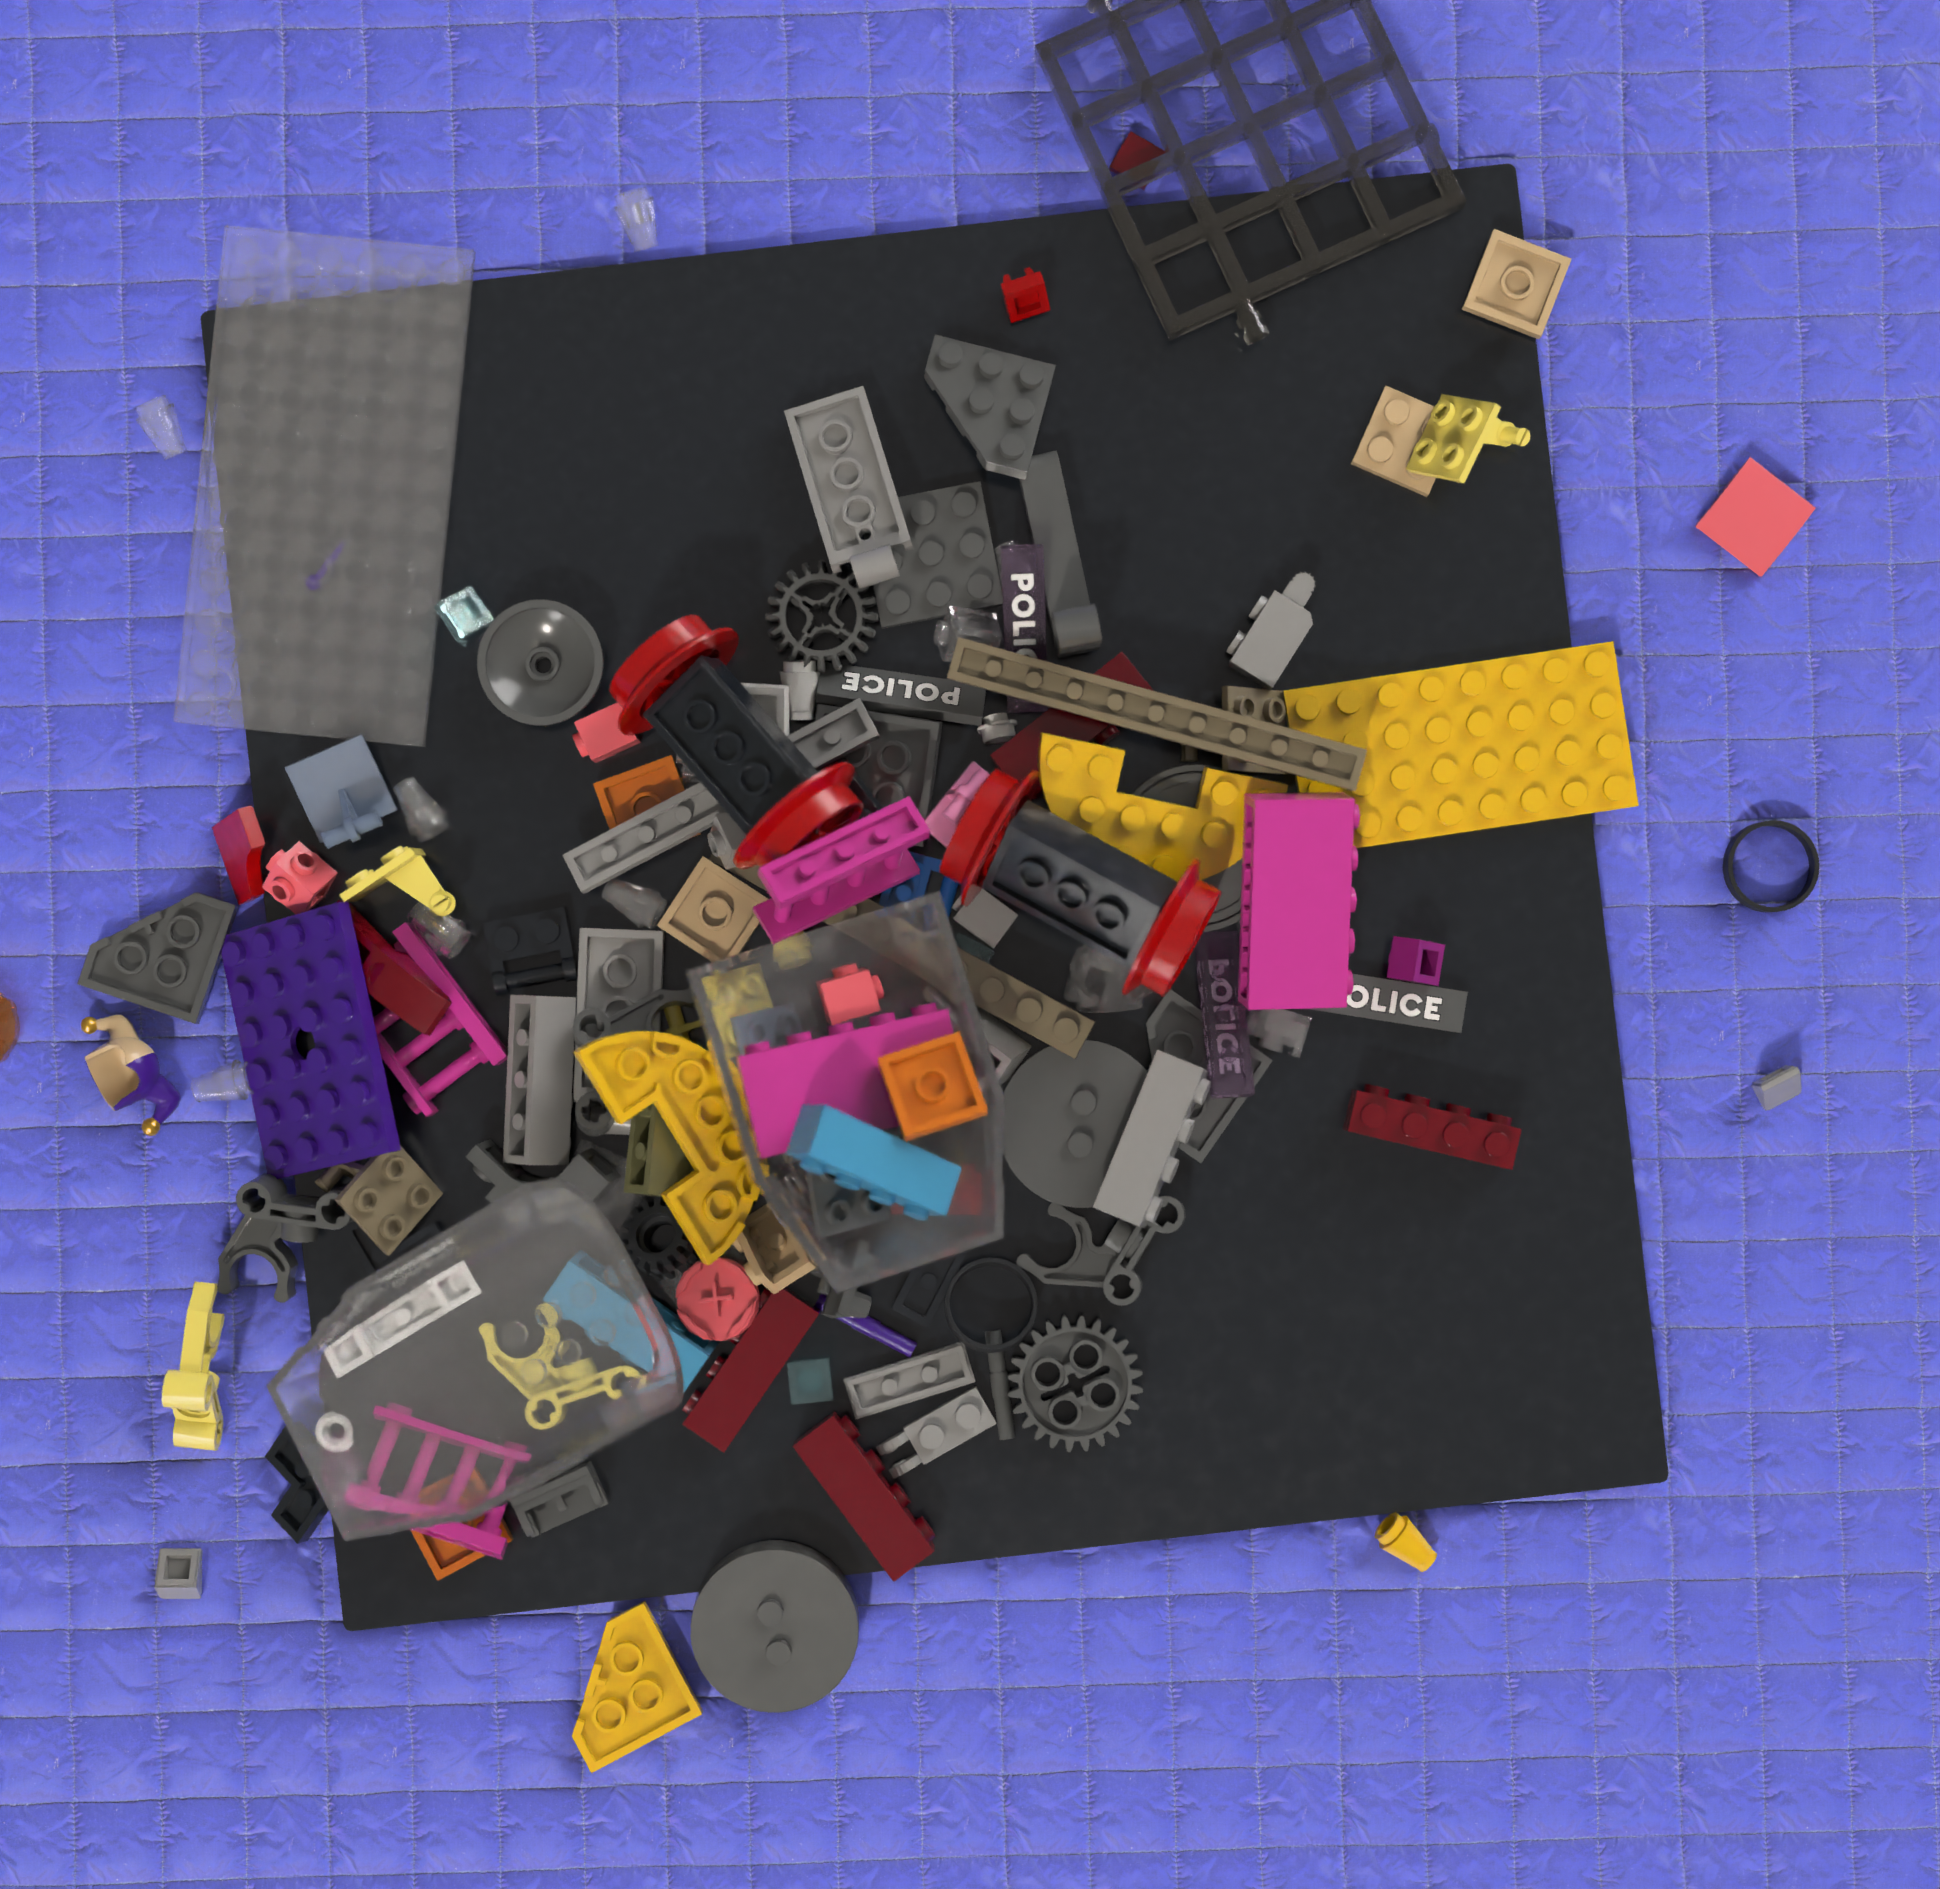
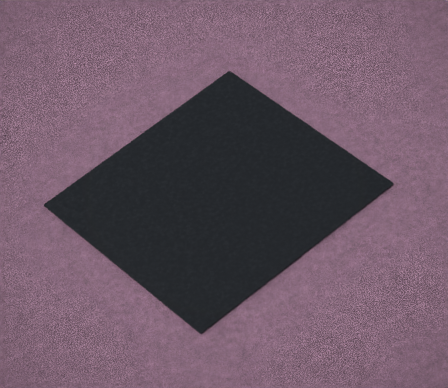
M1498 164L204 312L201 316V328L254 811L265 840L260 859L263 882H265L270 872L266 869L270 859L279 850L283 849L287 852L300 841L338 872L326 896L311 909L313 910L337 903L338 900L343 901L340 894L349 889L345 882L364 869L376 871L384 864L380 859L393 849L401 845L403 848L406 846L408 848H421L426 854L423 857L444 890L450 892L455 897L456 907L451 914L447 916L435 914L431 909L390 881H387L359 901L350 902L392 948L395 949L394 944L398 941L392 932L405 922L412 923L507 1049L510 995L576 997L577 1006V981L566 983L565 979L510 989V994L496 996L482 923L566 907L577 966L580 928L664 931L657 926L702 856L709 859L712 855L708 843V833H710L712 827L702 831L701 835L681 842L585 894L580 891L563 854L609 830L593 783L670 755L674 758L685 790L700 781L654 728L637 734L641 743L598 763L593 762L589 755L582 758L572 737L573 734L578 732L574 722L617 703L610 694L609 688L613 677L622 664L656 632L688 615L700 616L712 631L720 628H732L739 636L738 646L726 667L740 683L782 685L779 672L783 671V661H787V656L792 649L789 647L785 651L778 653L775 645L783 639V636L770 638L767 631L769 629L779 626L778 622H769L765 619L766 613L779 611V608L773 607L768 603L769 596H775L782 599L784 595L776 589L775 584L780 581L789 588L793 584L787 576L789 570H793L798 579L804 577L803 563L807 562L812 574L818 573V561L824 560L827 567L826 573L832 574V568L784 411L860 386H864L898 497L978 481L981 482L1004 605L882 629L876 602L874 606L865 609V612L878 614L877 622L865 623L866 627L876 631L875 638H868L862 635L860 640L868 645L869 650L863 653L854 647L851 651L854 653L857 662L852 665L844 655L839 658L841 664L948 679L947 675L958 637L1014 653L1020 648L1028 647L1036 652L1040 660L1094 674L1115 656L1123 652L1154 691L1222 710V686L1264 689L1229 667L1228 663L1233 656L1226 651L1239 630L1247 634L1255 620L1248 616L1261 595L1269 599L1275 590L1282 594L1290 580H1293L1292 578L1300 572L1310 573L1312 577L1314 576V581H1316L1314 583L1316 587L1303 607L1311 613L1313 625L1271 690L1284 691L1571 648L1536 338L1462 310L1493 229L1524 240L1515 167L1511 164ZM1028 267L1034 273L1040 271L1045 282L1050 311L1011 323L1001 289V283H1004L1003 276L1009 274L1011 280L1026 276L1024 268ZM935 335L1056 365L1033 455L1057 450L1090 604H1095L1102 635L1099 650L1062 658L1057 657L1019 478L984 469L976 457V450L968 438L962 436L946 412V405L936 390L932 391L924 379L925 368ZM1385 385L1434 407L1442 394L1496 403L1501 407L1497 415L1498 419L1511 422L1517 428H1526L1530 432V440L1525 446L1511 444L1510 446L1503 447L1483 444L1465 483L1436 478L1427 497L1351 464ZM345 542L341 555L322 579V587L316 591L310 590L306 585L307 578L310 575H315L334 550ZM851 562L842 564L841 578L844 579L848 572L853 570ZM1034 572L1035 584L1031 591L1023 592L1018 588L1017 581H1010V573ZM856 580L852 584L853 587L858 585ZM824 584L814 585L803 590L800 594L812 600H821L830 592H833L836 587ZM873 585L869 586V589L860 596L861 599L869 596L875 597ZM1020 593L1031 595L1036 602V609L1033 615L1024 619L1015 616L1011 610L1012 599ZM847 594L841 601L842 605L837 612V618L848 629L853 631L857 612L854 602ZM529 600H551L576 610L593 627L603 650V675L595 696L577 715L554 725H528L506 716L488 699L478 676V649L488 626L504 610ZM1020 602L1019 608L1026 610L1028 608L1027 602ZM791 604L788 612V627L791 635L797 641L802 634L807 617L798 607ZM806 605L816 620L813 627H822L823 623L824 627L831 624L836 629H839L829 617L830 607H822L821 612L820 608L814 611ZM1036 620V628H1020V637H1012V621ZM823 634L814 643L811 642L808 648L813 650H829L841 645L844 641L834 635ZM1037 638V646L1013 647L1012 639ZM799 656L797 660H803L804 657ZM543 658L537 663V670L540 673H546L551 669L550 659ZM986 690L981 725H983V718L988 715L1007 713L1008 720H1017L1018 724L1014 726L1015 733L1018 734L1050 707ZM818 703L815 705L814 719L789 720L790 734L816 721ZM1285 713V727L1288 728V727H1287V720H1286V713ZM942 721L931 811L972 761H975L989 774L998 769L992 762L990 755L1006 742L984 745L982 734H978L977 731L979 726ZM1119 726L1116 727L1120 731L1117 736L1104 745L1125 750L1117 791L1131 794L1137 786L1152 775L1171 767L1201 764L1222 768V755L1198 748V762H1181V743ZM363 734L397 810L380 817L383 826L361 834L360 840L352 842L349 839L328 849L324 842H319L285 770V766ZM827 765V766L821 768L820 770H818V773H819L820 771L826 769L829 765ZM1230 771L1285 783L1288 785L1286 793H1298L1295 775L1289 773L1278 775ZM1044 794L1036 799L1032 798L1031 802L1049 811ZM1592 815L1571 816L1357 849L1358 866L1356 871H1352L1351 887H1354L1356 891L1357 904L1355 912H1350V928L1354 931L1355 948L1354 952L1349 954L1348 970H1351L1352 974L1402 981L1387 978L1388 958L1392 948L1393 936L1444 944L1445 949L1439 986H1427L1468 992L1462 1033L1310 1009L1248 1010L1238 1001L1240 920L1227 927L1202 933L1171 990L1218 1023H1236V1031L1231 1032L1273 1060L1202 1163H1199L1181 1149H1177L1174 1158L1179 1160L1178 1168L1170 1184L1164 1181L1158 1197L1171 1196L1177 1198L1185 1208L1186 1218L1183 1225L1175 1232H1156L1134 1268V1271L1139 1274L1142 1280V1291L1136 1301L1128 1305L1119 1306L1111 1303L1106 1298L1103 1287L1044 1284L1031 1272L1022 1269L1031 1279L1038 1300L1037 1314L1031 1330L1035 1329L1042 1335L1046 1334V1320H1049L1056 1329L1060 1328L1062 1315H1066L1070 1326H1076L1080 1314L1084 1316L1085 1327H1091L1098 1318L1101 1320L1100 1332L1105 1333L1112 1326L1116 1328L1113 1338L1115 1343L1127 1338L1129 1343L1122 1351L1123 1354L1136 1353L1138 1356L1129 1367L1142 1370L1143 1375L1132 1379V1383L1141 1386L1143 1393L1131 1394V1399L1140 1406L1139 1410L1126 1409L1125 1411L1132 1423L1127 1425L1118 1421L1115 1424L1120 1435L1118 1438L1108 1431L1103 1433L1105 1439V1446L1103 1447L1098 1444L1095 1438L1089 1439V1449L1086 1452L1082 1448L1080 1441H1074L1071 1452H1067L1065 1440L1059 1439L1057 1445L1054 1448H1050L1049 1434L1046 1433L1039 1440L1034 1439L1038 1426L1033 1424L1030 1427L1023 1428L1022 1422L1027 1413L1014 1414L1012 1409L1016 1438L999 1440L998 1427L995 1424L925 1465L921 1463L910 1471L893 1478L889 1469L896 1462L917 1453L910 1440L889 1454L880 1455L876 1447L903 1431L905 1425L963 1392L977 1386L996 1420L988 1355L965 1345L976 1380L974 1383L856 1419L843 1379L909 1357L874 1338L872 1339L836 1318L831 1319L821 1315L822 1311H820L724 1453L683 1425L688 1414L682 1411V1409L696 1389L702 1394L705 1392L712 1381L705 1376L719 1355L727 1359L736 1346L729 1341L730 1339L716 1341L718 1343L717 1347L683 1395L676 1391L664 1389L656 1382L655 1376L642 1367H638L645 1372L649 1380L648 1392L642 1400L636 1403L622 1404L613 1400L608 1393L569 1405V1419L564 1426L557 1430L541 1431L534 1428L529 1423L526 1413L531 1399L489 1359L488 1346L481 1332V1326L486 1322H496L499 1325L502 1345L505 1350L514 1356L521 1358L529 1357L538 1352L544 1344L547 1335L546 1323L538 1308L542 1303L547 1302L544 1300L545 1296L569 1260L581 1248L678 1315L676 1287L683 1274L676 1269L674 1270L676 1278L668 1279L664 1274L663 1280L655 1279L651 1275L649 1277L627 1259L628 1256L623 1253L621 1246L626 1244L620 1240V1233L629 1232L622 1225L625 1219L632 1222L635 1218L630 1212L634 1208L642 1212L644 1210L641 1205L642 1202L648 1200L654 1205V1198L658 1197L623 1193L629 1135L604 1134L597 1137L588 1136L577 1125L575 1115L577 1102H573L571 1108L569 1164L579 1153L593 1148L622 1177L597 1202L563 1218L545 1221L529 1220L502 1211L485 1198L495 1185L482 1180L474 1172L473 1164L466 1158V1155L476 1144L489 1139L500 1149H504L507 1060L499 1066H493L490 1061L485 1064L482 1062L478 1063L431 1099L439 1111L433 1116L426 1117L423 1112L417 1115L408 1106L402 1096L407 1091L382 1059L400 1145L443 1192L442 1196L404 1239L437 1221L457 1257L461 1254L463 1255L483 1291L336 1377L315 1340L383 1300L341 1229L319 1228V1235L316 1241L302 1243L320 1416L327 1413H340L350 1420L354 1429V1438L348 1449L337 1455H325L349 1479L346 1485L356 1488L358 1482L363 1483L385 1425L384 1422L375 1419L373 1414L375 1405L386 1408L388 1403H395L412 1411L411 1417L504 1448L507 1442L530 1449L529 1456L536 1458L537 1465L534 1473L520 1468L509 1500L521 1491L591 1461L607 1495L609 1504L532 1538L531 1536H526L514 1508H512L510 1501H508L502 1518L514 1539L508 1543L503 1559L500 1560L485 1555L437 1581L410 1529L344 1508L340 1503L342 1490L331 1506V1516L344 1627L349 1631L698 1592L711 1569L728 1554L748 1544L768 1540L792 1541L811 1547L829 1558L844 1575L885 1571L793 1448L795 1440L834 1411L840 1419L845 1415L849 1417L861 1434L856 1438L865 1452L872 1449L886 1468L881 1474L890 1486L895 1483L899 1484L911 1501L906 1507L913 1517L917 1520L922 1516L934 1531L936 1537L931 1540L935 1545L934 1552L914 1567L1645 1485L1666 1481L1669 1473ZM930 834L925 846L913 845L907 849L910 852L942 860L947 848ZM718 865L766 898H772L768 891ZM932 871L918 922L919 926L927 930L930 928L944 876L936 871ZM958 884L954 903L961 895L962 885ZM265 891L263 895L267 923L296 915ZM989 891L987 892L1018 914L1016 920L994 949L955 922L953 918L958 912L952 908L945 935H949L948 941L1096 1021L1086 1040L1098 1041L1119 1048L1137 1060L1147 1072L1149 1071L1152 1059L1145 1022L1163 996L1143 985H1140L1127 995L1122 994V988L1131 969ZM882 892L869 899L879 903ZM823 921L803 930L813 946V949L810 950L812 960L795 968L781 970L779 963L773 961L771 940L762 925L759 924L729 969L730 971L759 963L772 1007L795 1001L802 1032L811 1031L812 1039L829 1035L827 1027L832 1026L826 1020L816 981L833 977L832 969L839 966L856 963L858 969L863 967L869 969L871 976L878 974L885 998L878 1000L881 1011L845 1021H852L854 1029L869 1026V1017L894 1012L895 1019L912 1016L910 1008L915 1007L920 1002H925L926 1004L933 1003L925 995L926 989L933 981ZM665 931L662 989L676 991L692 989L691 981L726 972ZM560 951L505 961L506 971L510 973L561 963ZM1229 959L1230 967H1223L1222 976L1212 978L1208 975L1205 960ZM1222 979L1231 985L1233 994L1229 1002L1217 1004L1212 1001L1208 988L1214 980ZM1219 987L1216 989V994L1223 996L1225 990ZM368 993L374 1017L386 1007ZM697 1002L692 1008L680 1006L685 1024L702 1019ZM1234 1005L1235 1022H1228L1227 1013L1211 1014L1210 1006ZM663 1009L661 1012V1033H666L669 1026ZM993 1015L1032 1046L1019 1066L1036 1052L1050 1046ZM400 1018L382 1031L381 1034L396 1053L420 1035L421 1032ZM704 1026L688 1032L690 1041L697 1044V1039L707 1037ZM455 1028L406 1067L419 1085L422 1086L470 1049L469 1044L474 1040L465 1028H462L460 1031ZM300 1029L296 1036V1046L301 1056L306 1059L308 1052L315 1048V1040L311 1032H305ZM737 1064L728 1065L740 1079ZM1010 1079L993 1091H990L978 1081L988 1109L986 1116L906 1141L955 1165L983 1164V1171H991V1216H928L927 1221L909 1216H897L966 1252L967 1254L959 1270L965 1265L982 1258H1000L1017 1265V1258L1021 1254L1026 1253L1039 1265L1047 1268H1058L1072 1258L1076 1249V1236L1072 1227L1066 1221L1049 1215L1048 1207L1052 1202L1043 1199L1028 1189L1013 1173L1003 1154L998 1134V1111L1003 1092ZM1365 1084L1390 1089L1388 1098L1404 1101L1405 1095L1408 1093L1431 1099L1429 1107L1445 1111L1446 1104L1450 1103L1471 1108L1470 1117L1486 1120L1487 1113L1512 1118L1511 1126L1522 1129L1513 1169L1501 1168L1343 1130V1125L1352 1089L1363 1091ZM591 1111L589 1114H583V1117L591 1122ZM900 1126L882 1130L905 1141ZM782 1154L762 1158L761 1166H764L762 1185L758 1200L753 1202L748 1215L778 1197L785 1204L814 1263L825 1264L829 1252L840 1253L842 1243L855 1244L856 1241H862L869 1244L868 1252L884 1260V1264L877 1281L869 1282L860 1278L856 1291L871 1297L872 1304L868 1316L917 1342L911 1357L960 1342L952 1333L946 1320V1295L929 1328L891 1309L910 1271L873 1253L889 1220L818 1238L815 1233L806 1170L799 1166L801 1160L787 1164ZM372 1157L358 1160L355 1163L365 1165ZM517 1164L527 1173L545 1179L558 1177L568 1166ZM327 1168L294 1175L296 1195L321 1198V1196L327 1194L328 1192L323 1191L315 1183L316 1179ZM343 1175L330 1191L342 1184H349L352 1179ZM337 1203L339 1209L345 1213V1210ZM1171 1203L1166 1207H1161L1156 1221L1161 1226H1164L1167 1222L1175 1223L1178 1218L1176 1207ZM1064 1206L1069 1211L1087 1219L1093 1231L1094 1244L1098 1247L1105 1243L1119 1219L1093 1207L1074 1208ZM663 1225L654 1231L648 1244L652 1252L659 1253L671 1244L675 1235L673 1226ZM733 1244L720 1256V1258H731L742 1265L748 1262L744 1252L739 1253ZM693 1250L692 1253L698 1258L696 1262L700 1261L701 1259L698 1254ZM687 1260L684 1265L689 1269L693 1263ZM987 1266L970 1271L958 1281L950 1297V1310L956 1326L971 1340L986 1344L984 1332L1001 1329L1002 1341L1006 1343L1017 1337L1026 1328L1031 1318L1032 1303L1028 1289L1019 1277L1006 1269ZM808 1272L787 1287L815 1305L821 1294L817 1292L821 1278ZM1119 1274L1113 1279L1112 1284L1117 1287L1114 1294L1117 1297L1128 1298L1133 1294L1134 1289L1129 1286L1131 1281L1129 1276ZM763 1284L758 1285L760 1295L766 1288ZM557 1314L560 1325L566 1334L563 1349L556 1358L558 1367L592 1356L595 1357L600 1373L620 1366H632L621 1357L618 1350L608 1343H600L591 1338L586 1332V1328L575 1320L565 1319ZM1030 1330L1022 1342L1033 1345L1035 1341ZM1017 1344L1013 1348L1004 1351L1008 1373L1020 1371V1368L1011 1362V1358H1024L1025 1353ZM1081 1345L1075 1350L1073 1358L1079 1365L1088 1366L1095 1362L1097 1350L1091 1345ZM1044 1362L1037 1367L1035 1376L1042 1383H1051L1057 1379L1060 1370L1054 1363ZM1106 1365L1082 1378H1078L1075 1373H1071L1068 1375L1069 1383L1067 1385L1047 1391L1040 1398L1043 1401L1048 1400L1068 1388H1073L1075 1393H1079L1082 1391V1382L1095 1376L1103 1375L1109 1372L1110 1368ZM626 1373L622 1375L618 1383L619 1390L627 1391L630 1396L633 1395L637 1389L636 1378H628ZM1009 1380L1010 1390L1019 1387L1018 1383ZM1108 1383L1097 1384L1091 1391V1398L1098 1404H1106L1114 1397V1388ZM1010 1397L1012 1408L1021 1402V1398ZM546 1400L544 1402L545 1409L539 1411L541 1419L550 1424L552 1423V1415L557 1413V1407L551 1400ZM1059 1401L1053 1408V1415L1059 1421H1069L1075 1416L1077 1408L1071 1401ZM335 1426L327 1428V1437L330 1440L337 1441L340 1438V1430ZM401 1428L379 1489L382 1490L381 1497L396 1501L399 1495L403 1496L425 1436ZM440 1442L422 1493L455 1476L465 1449ZM480 1455L476 1469L492 1497L504 1462Z

